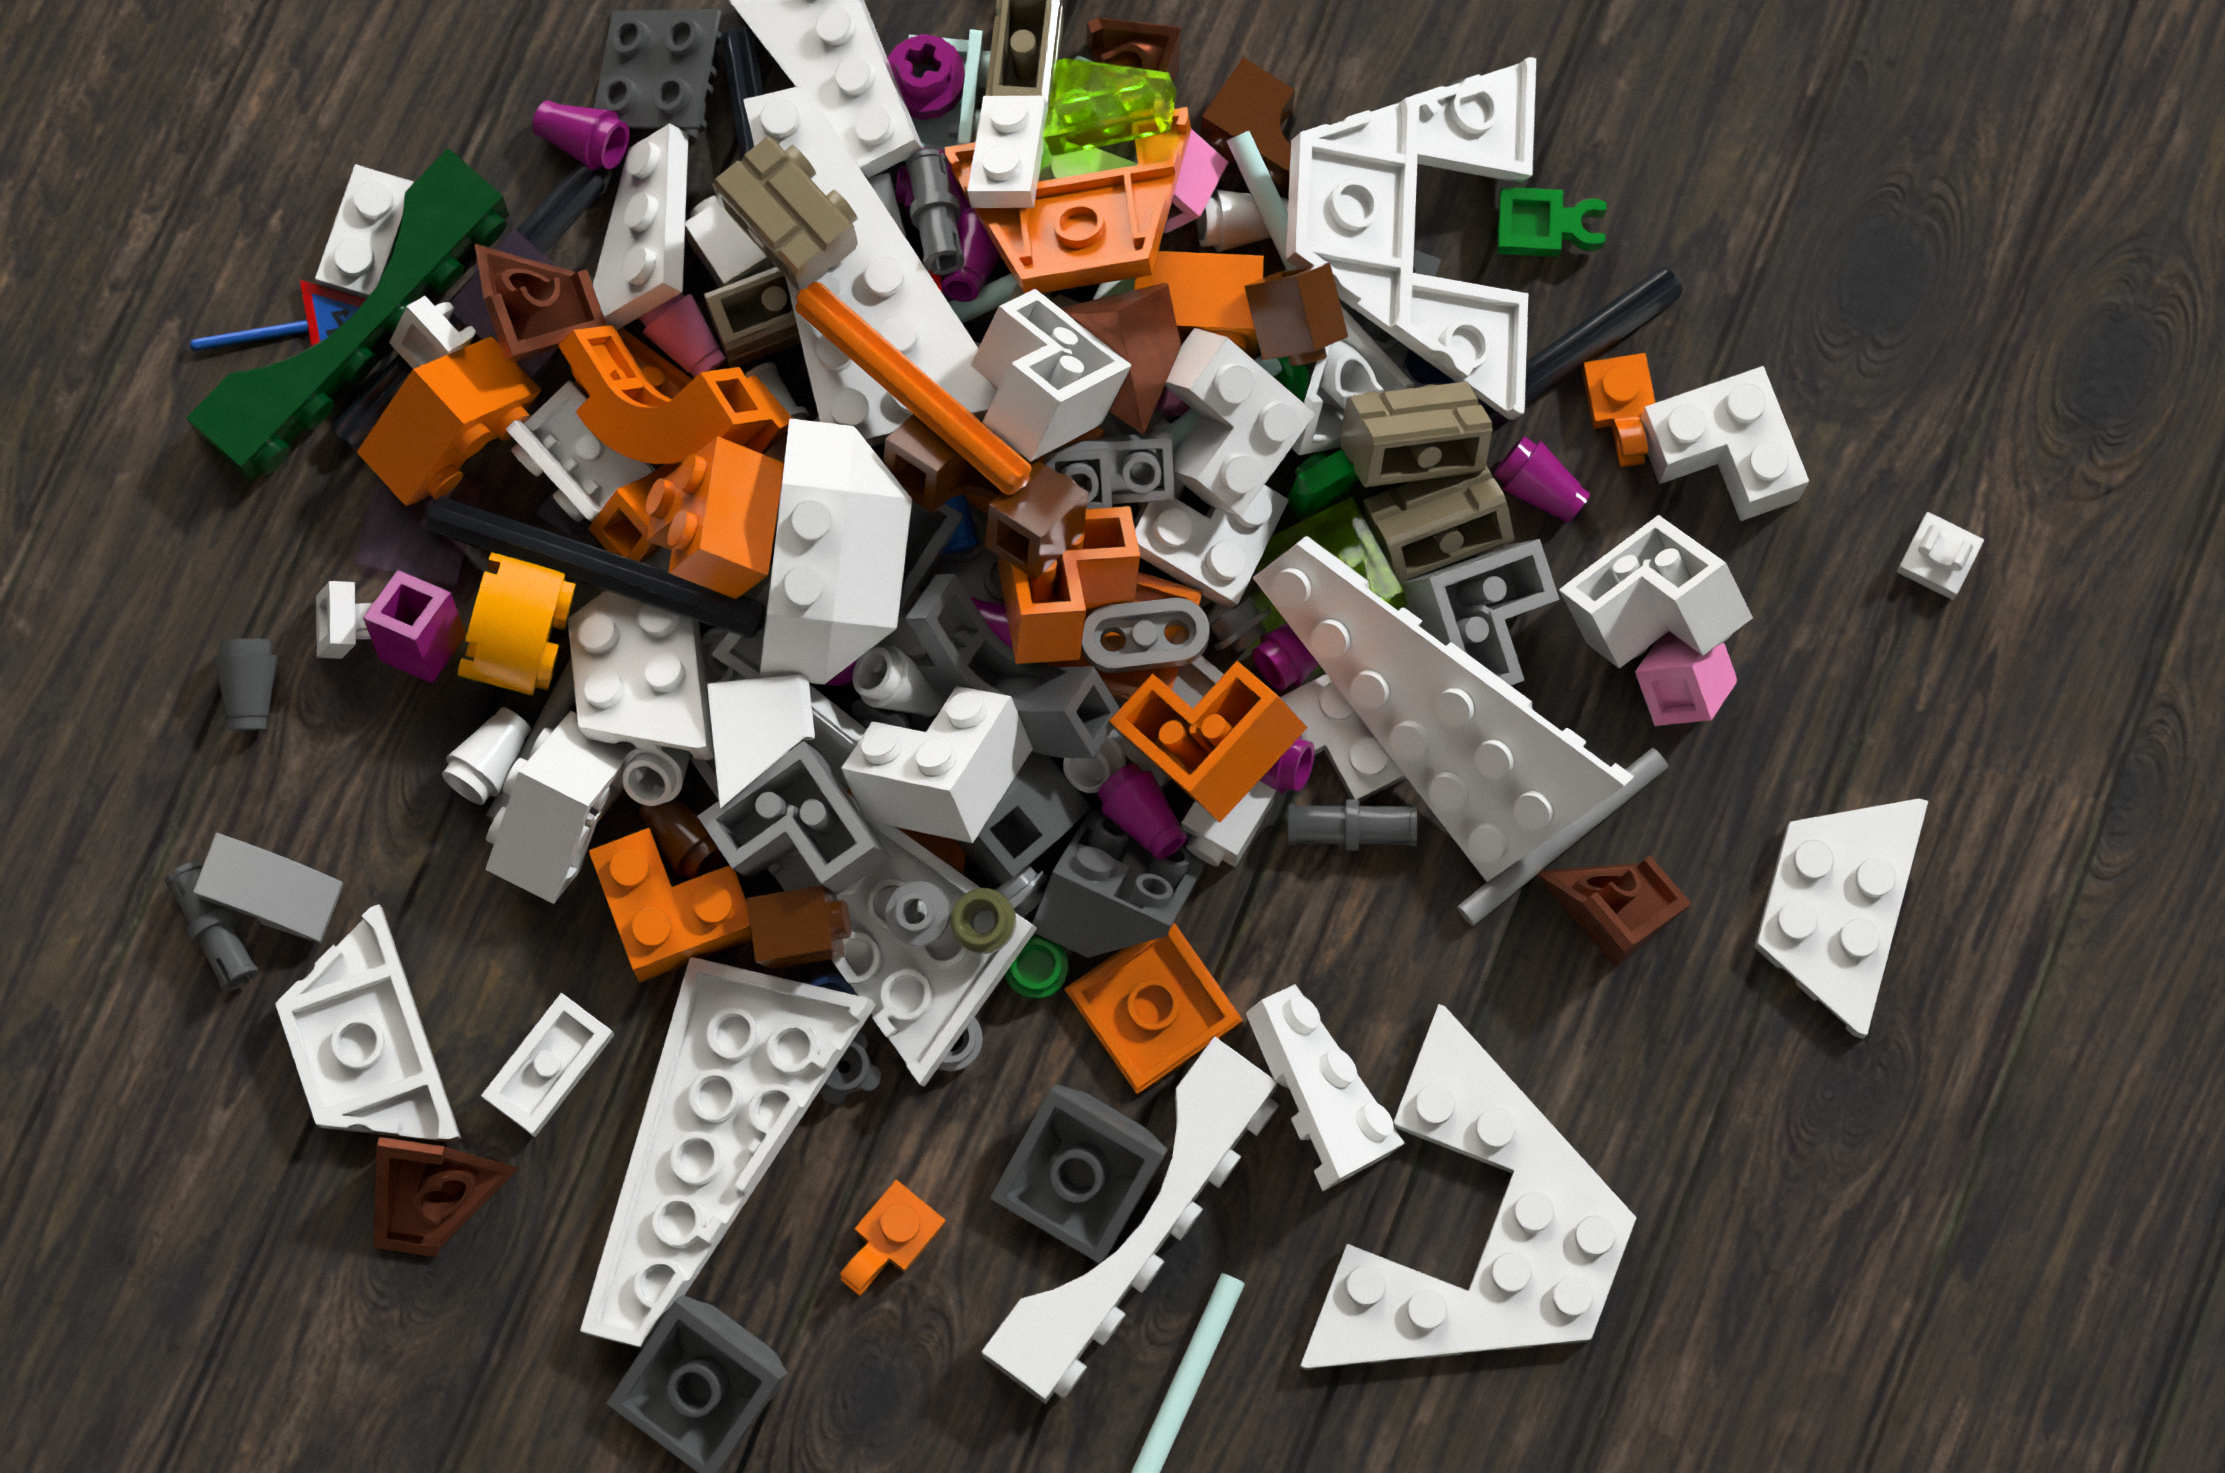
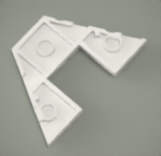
M1531 57L1524 59L1519 64L1483 76L1478 74L1466 78L1461 83L1449 87L1441 86L1407 97L1400 103L1372 112L1367 110L1349 116L1345 120L1332 125L1324 124L1300 132L1291 140L1286 260L1297 268L1330 262L1338 296L1341 300L1455 382H1468L1476 397L1510 420H1515L1524 414L1528 293L1413 273L1417 164L1523 183L1532 176L1536 58Z
M1438 1004L1395 1116L1394 1128L1512 1173L1508 1187L1468 1291L1347 1244L1299 1367L1301 1369L1312 1370L1313 1368L1382 1363L1390 1360L1461 1355L1463 1353L1510 1350L1549 1344L1560 1345L1589 1342L1592 1339L1636 1217L1445 1006Z

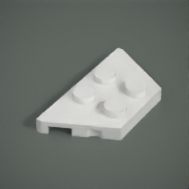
M663 547L643 563L669 571L672 550ZM608 591L602 592L568 618L578 727L587 739L612 744L626 741L634 744L636 748L660 752L661 747L665 746L690 751L695 759L709 760L715 758L698 621Z
M1923 799L1791 821L1786 826L1754 947L1777 968H1783L1795 979L1796 985L1814 1001L1818 999L1847 1025L1845 1029L1858 1038L1864 1039L1868 1034L1928 801Z
M379 904L375 905L362 915L363 920L337 946L333 944L315 962L313 971L304 980L297 981L275 1003L311 1112L319 1128L450 1143L459 1141L461 1136L384 911Z

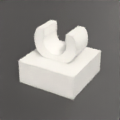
M424 296L406 307L389 343L414 369L469 346L476 330L469 326L458 332L448 321L455 307L450 302L434 306Z
M1927 512L1908 547L1897 573L1954 600L1984 539Z
M329 581L317 594V658L342 659L356 645V639H371L363 616L373 603L355 604V582Z

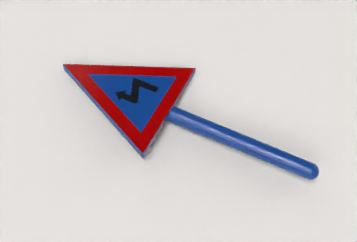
M300 280L307 320L191 340L189 345L193 351H202L309 333L311 346L326 339L351 318L366 299Z

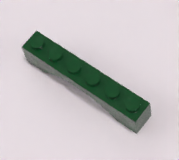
M447 148L405 191L402 224L393 255L378 285L357 312L326 339L296 356L261 368L230 372L186 417L196 435L250 483L261 473L269 475L274 472L287 458L290 452L288 445L305 427L308 430H312L329 415L334 406L332 399L348 382L355 385L370 373L378 359L375 354L392 338L406 307L424 296L429 299L435 292L438 295L446 293L461 277L464 271L462 264L476 251L475 244L489 248L499 239L507 226L505 219L509 216L503 195Z

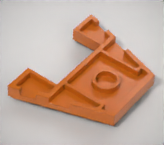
M1187 107L1131 116L1138 164L1135 166L1039 181L1034 208H972L1024 294L1034 289L1040 293L1152 275L1191 133ZM976 142L945 147L949 171L969 204L968 185Z

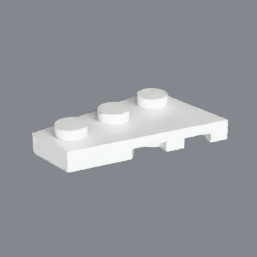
M670 123L630 147L626 156L593 282V288L607 326L613 325L615 330L622 328L682 293L688 133Z
M1296 984L1262 999L1246 1012V1016L1274 1080L1290 1089L1298 1107L1299 1113L1292 1117L1291 1120L1300 1140H1309L1311 1138L1322 1165L1314 1170V1173L1322 1191L1388 1157L1405 1144L1394 1128L1392 1118L1387 1110L1376 1102L1358 1076L1352 1059L1344 1051L1340 1050L1320 1021L1318 1010L1309 999L1303 996Z

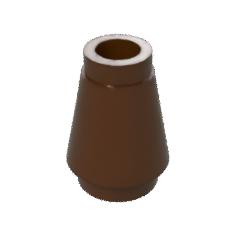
M677 797L656 806L642 805L639 810V817L646 823V827L650 828L655 841L677 876H687L692 880L720 869L725 863V857L698 818L700 814Z

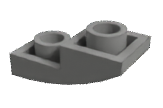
M1170 431L1077 442L1059 446L1044 454L1045 465L1058 473L1071 477L1081 488L1089 492L1087 509L1112 508V504L1175 500L1172 437Z
M216 833L193 893L196 898L255 917L259 920L260 924L321 944L344 884L333 877L275 853Z

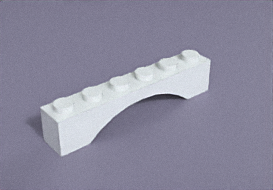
M1214 1036L1176 1088V1135L1172 1160L1161 1191L1141 1225L1114 1254L1087 1274L1054 1290L1021 1298L982 1350V1357L1044 1404L1048 1402L1054 1392L1064 1399L1087 1368L1078 1359L1094 1339L1103 1346L1126 1314L1117 1308L1131 1287L1142 1293L1165 1261L1156 1255L1170 1234L1181 1240L1202 1212L1203 1208L1194 1203V1201L1208 1182L1219 1188L1235 1168L1241 1156L1234 1152L1233 1148L1247 1130L1257 1136L1279 1107V1104L1271 1099L1276 1091L1278 1082Z

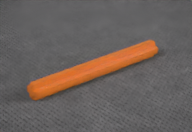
M812 282L805 289H801L798 292L795 306L797 313L1003 493L1014 495L1020 488H1024L1028 484L1032 468L1025 459L821 282Z

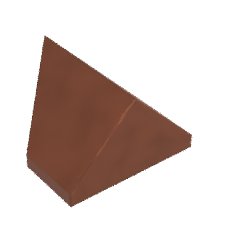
M1098 17L1087 22V45L1136 151L1131 116L1163 110L1179 71L1182 27Z
M475 244L483 299L505 360L518 363L559 348L558 344L572 330L607 326L587 270L574 272Z
M1166 282L1060 308L1132 365L1109 412L1143 435L1146 432L1181 348L1169 286Z
M1651 856L1645 858L1641 863L1542 870L1536 875L1615 968L1692 904Z
M380 1137L377 1143L373 1248L437 1257L443 1245L519 1168L443 1146Z

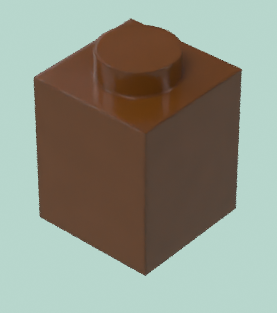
M1330 262L1279 271L1244 286L1262 360L1288 356L1290 366L1312 363L1327 357L1325 347L1348 337Z
M819 885L747 898L756 963L771 970L845 957L843 939L851 937L849 910L845 900H837V894L827 887Z

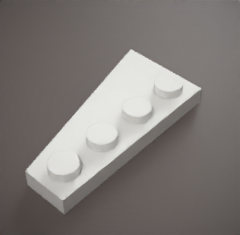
M729 0L796 87L802 85L807 87L859 168L868 178L909 158L912 154L924 150L864 0Z

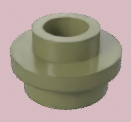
M988 888L971 890L961 896L953 907L950 919L952 933L959 944L969 951L979 954L996 952L1011 940L1015 932V910L1011 902L998 891ZM981 911H992L995 916L994 927L987 933H978L974 927L975 917Z

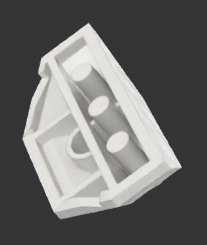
M789 419L759 677L768 678L800 674L807 676L809 683L824 685L897 629L912 498L854 426Z

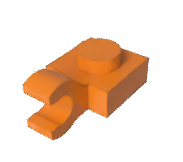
M1646 353L1584 362L1582 375L1593 429L1612 426L1620 468L1645 464L1644 454H1648L1649 451L1644 426L1640 418L1646 406L1656 403Z
M896 1179L854 1228V1233L867 1244L842 1270L840 1281L857 1295L861 1296L889 1262L905 1274L946 1225V1220Z

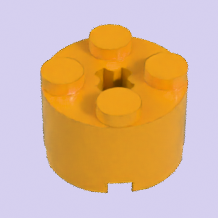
M491 552L488 559V571L497 573V575L484 571L465 639L466 642H469L465 656L474 658V661L461 658L458 676L533 696L535 688L548 691L559 645L549 642L553 627L565 630L576 584L565 581L566 573Z

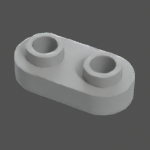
M1183 598L1107 605L1093 611L1085 620L1081 648L1086 660L1096 669L1106 673H1123L1184 666L1197 660L1205 651L1209 640V622L1206 614L1197 604ZM1179 625L1188 631L1189 638L1186 642L1175 645L1167 641L1164 635L1165 631L1171 626ZM1111 632L1118 633L1125 639V645L1119 651H1108L1101 645L1103 636Z

